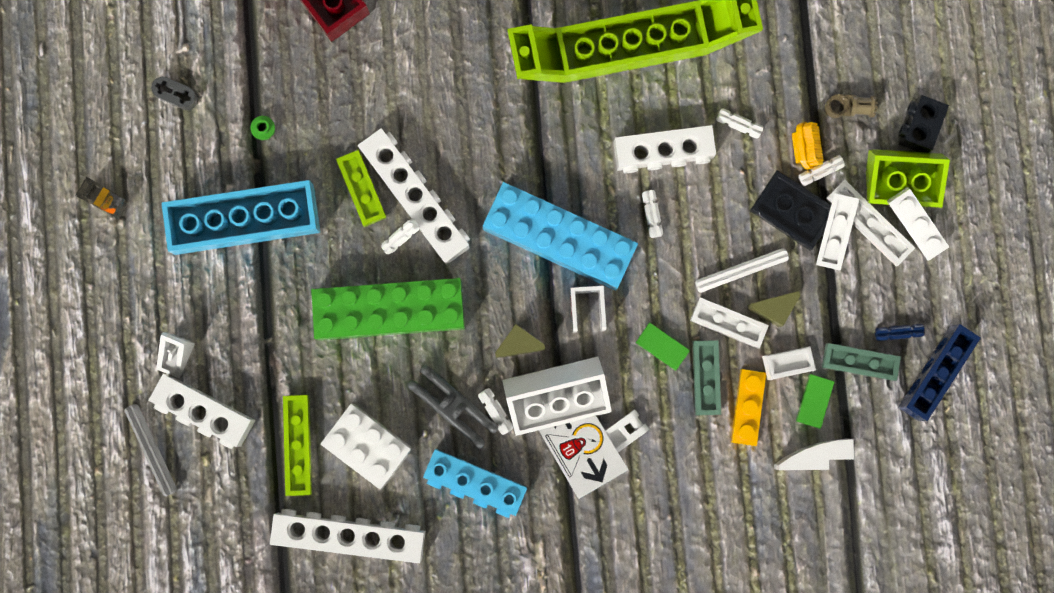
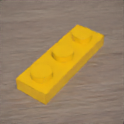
M740 369L731 443L757 446L766 379L765 372Z

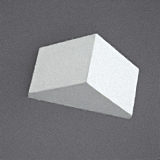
M163 332L160 338L157 370L180 378L195 343L174 334Z

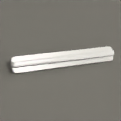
M781 248L695 281L699 292H704L785 262L789 259L786 249Z

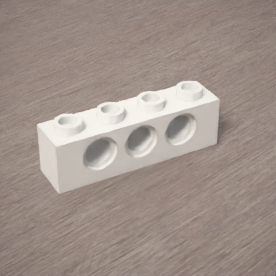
M712 125L615 137L613 142L617 171L623 170L625 174L637 172L638 168L647 167L648 170H658L662 168V165L671 164L672 167H682L686 165V162L696 161V164H706L716 155ZM686 142L693 144L695 151L692 153L686 152L683 149V144ZM663 145L669 147L671 154L668 156L661 155L658 147ZM639 148L646 151L647 157L639 159L635 156L634 151Z
M169 374L161 376L148 400L155 404L154 409L164 414L171 412L177 415L175 419L178 422L187 426L192 423L199 427L197 430L199 433L207 437L214 435L220 438L219 443L230 449L234 446L241 447L256 421ZM179 394L184 397V405L181 408L175 405V398ZM200 406L206 409V416L202 420L196 415V411ZM222 417L228 421V427L225 431H221L218 427V421Z

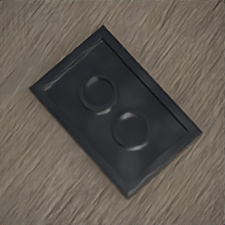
M776 170L750 209V212L811 251L825 231L831 205Z

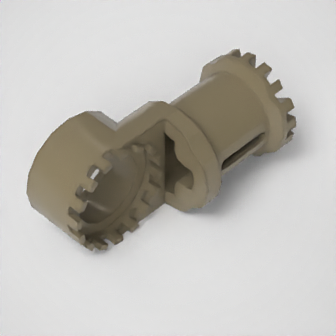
M835 94L826 101L824 108L826 114L831 118L854 116L855 114L875 117L877 112L875 108H878L875 105L878 102L876 96L862 98L856 97V95ZM837 100L841 102L843 106L841 112H834L832 110V101Z

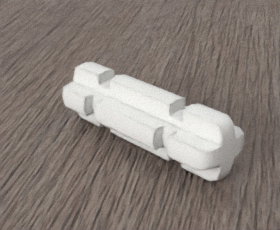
M724 108L720 109L716 117L718 122L722 124L728 123L729 127L745 134L748 132L749 136L754 138L760 137L763 131L762 125L756 122L753 124L751 120L734 113L732 115L730 114L731 111Z
M838 155L830 159V162L826 161L822 165L815 166L813 169L799 174L798 179L801 185L806 186L812 183L813 180H819L845 166L843 158Z
M647 190L642 193L643 203H646L644 209L647 224L650 225L648 229L651 238H658L663 235L662 225L659 224L661 219L658 203H655L657 199L656 192L654 190Z
M415 219L408 220L403 224V227H400L388 240L382 243L381 248L386 254L393 253L398 249V246L405 243L412 234L419 230V224H417Z
M490 388L485 389L478 394V397L482 404L485 403L487 405L485 409L492 420L498 423V430L504 435L514 428L513 424L505 418L507 415L498 400H494L493 397L495 395Z

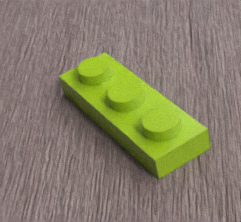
M357 150L337 158V163L363 226L366 227L386 219V214L360 151Z

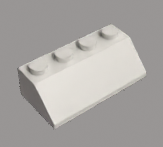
M599 357L502 380L516 436L574 422L593 415L598 416L612 412Z

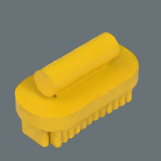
M814 122L799 123L796 126V132L792 133L796 164L801 163L806 170L822 165L824 161L820 144L819 126Z

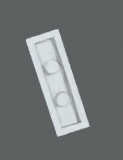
M909 187L887 200L928 261L949 248Z
M834 193L816 265L841 270L859 198Z
M701 297L698 299L690 319L694 323L758 349L769 326Z

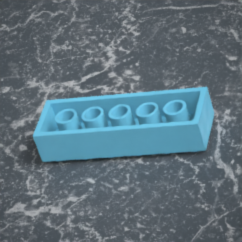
M310 180L161 203L168 252L175 255L321 233L315 189Z
M505 182L502 183L482 226L484 231L615 291L618 289L638 245L635 241Z

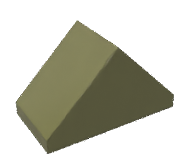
M797 291L747 305L752 313L777 327H782L797 303L800 292Z
M515 324L495 352L497 359L544 351L545 346L538 339Z

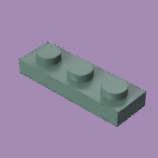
M719 340L693 341L695 415H721Z
M826 343L822 368L897 381L901 357Z

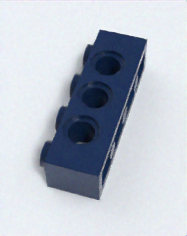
M961 324L950 326L898 408L918 421H928L981 337Z

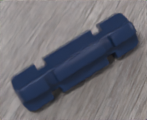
M923 324L890 326L888 328L878 327L875 329V337L878 341L888 340V338L890 340L916 338L925 335Z

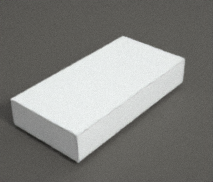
M811 346L762 356L767 380L816 370Z

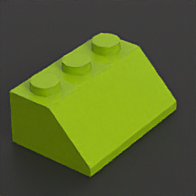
M869 149L866 166L868 203L889 205L887 200L909 187L922 207L942 208L950 159L942 153Z

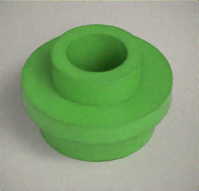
M258 116L251 123V133L259 140L270 139L275 133V124L267 116ZM261 124H266L267 126L264 131H259Z

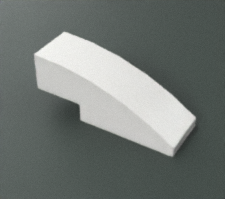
M853 439L829 440L806 446L775 463L774 469L829 470V460L854 459Z

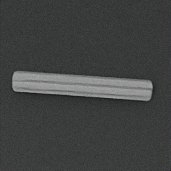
M133 404L128 406L124 410L163 495L169 496L177 491V487L139 405Z

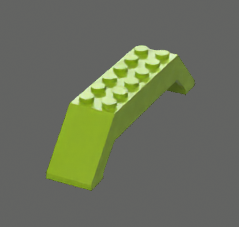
M698 0L559 28L537 27L530 24L509 28L507 32L517 79L566 83L704 56L761 32L763 26L757 0Z

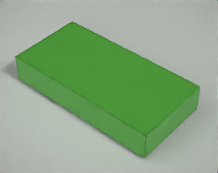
M650 322L635 342L675 371L690 351Z
M809 374L796 422L821 429L835 381Z

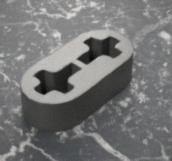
M158 77L152 83L151 89L153 94L164 102L183 110H191L197 105L198 96L188 86L167 77ZM160 85H166L170 90H172V93L163 91L161 94V91L159 90ZM178 93L184 96L188 94L191 100L185 101L183 104V101L177 95Z

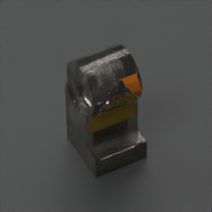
M88 177L85 178L75 195L118 219L129 203L115 192Z

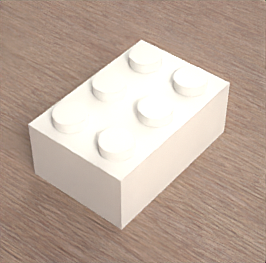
M355 404L349 405L321 442L323 447L380 490L385 487L413 449Z

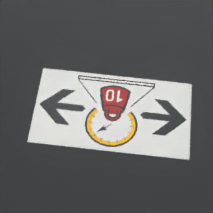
M596 415L539 430L578 499L628 471L627 466Z

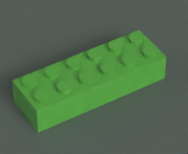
M460 278L311 289L314 339L316 340L465 329L462 281Z

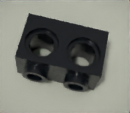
M921 95L915 101L912 100L906 111V114L909 115L908 120L902 124L898 136L901 137L898 145L916 152H931L934 149L949 105ZM921 108L928 110L929 118L922 115ZM913 130L921 134V141L914 138Z

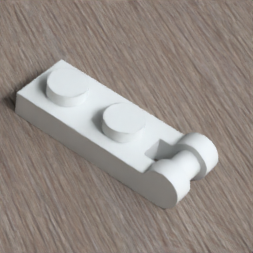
M635 409L605 430L617 452H620L649 430L648 426L642 424L639 420V414ZM629 423L635 429L631 434L624 427Z

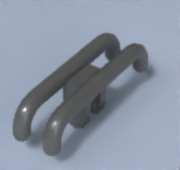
M423 365L420 369L421 373L445 392L447 397L440 402L414 380L408 382V388L467 437L477 448H483L485 446L484 439L458 417L466 410L491 433L498 431V425L432 368Z

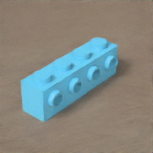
M438 449L434 450L423 478L428 479L426 484L437 489H441V486L451 489L450 494L462 499L465 495L474 499L473 503L480 507L487 508V505L497 508V514L510 518L511 514L516 516L527 490V486Z

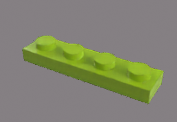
M309 395L283 396L285 496L312 495Z

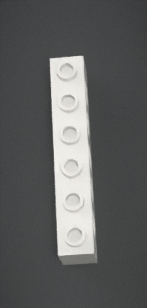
M380 128L361 142L358 147L411 219H415L417 224H419L420 231L443 262L448 265L470 248L467 243L470 241V238L462 228L457 230L453 222L456 220L448 209L443 211L438 203L441 200L432 189L429 192L424 186V183L427 181L420 171L414 172L409 166L412 161L405 151L400 153L395 145L398 142L390 132L385 134L382 128ZM391 152L393 153V159L389 162L381 161L382 154ZM399 171L408 173L405 181L399 182L395 180V176ZM414 190H419L423 193L422 198L418 201H412L409 198ZM429 209L437 212L436 218L432 221L424 219V214ZM442 229L451 230L452 235L448 240L439 239L438 234Z
M282 509L281 513L278 512L273 516L270 545L420 563L422 561L426 531L420 530L419 525L405 524V528L395 527L396 523L381 521L380 525L370 524V519L356 518V522L346 521V517L340 515H331V519L321 518V513L306 512V516L296 515L297 510ZM296 522L302 523L305 527V532L302 536L294 532L293 527ZM321 525L327 526L330 530V535L327 539L321 538L318 534V528ZM349 528L353 530L355 538L352 542H348L343 538L344 529ZM369 532H376L379 535L380 541L377 545H372L368 542L367 535ZM394 535H401L404 538L405 545L402 548H397L392 544V537Z

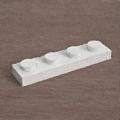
M843 180L826 197L831 204L834 193L859 198L853 225L895 266L900 265L915 249L846 180Z

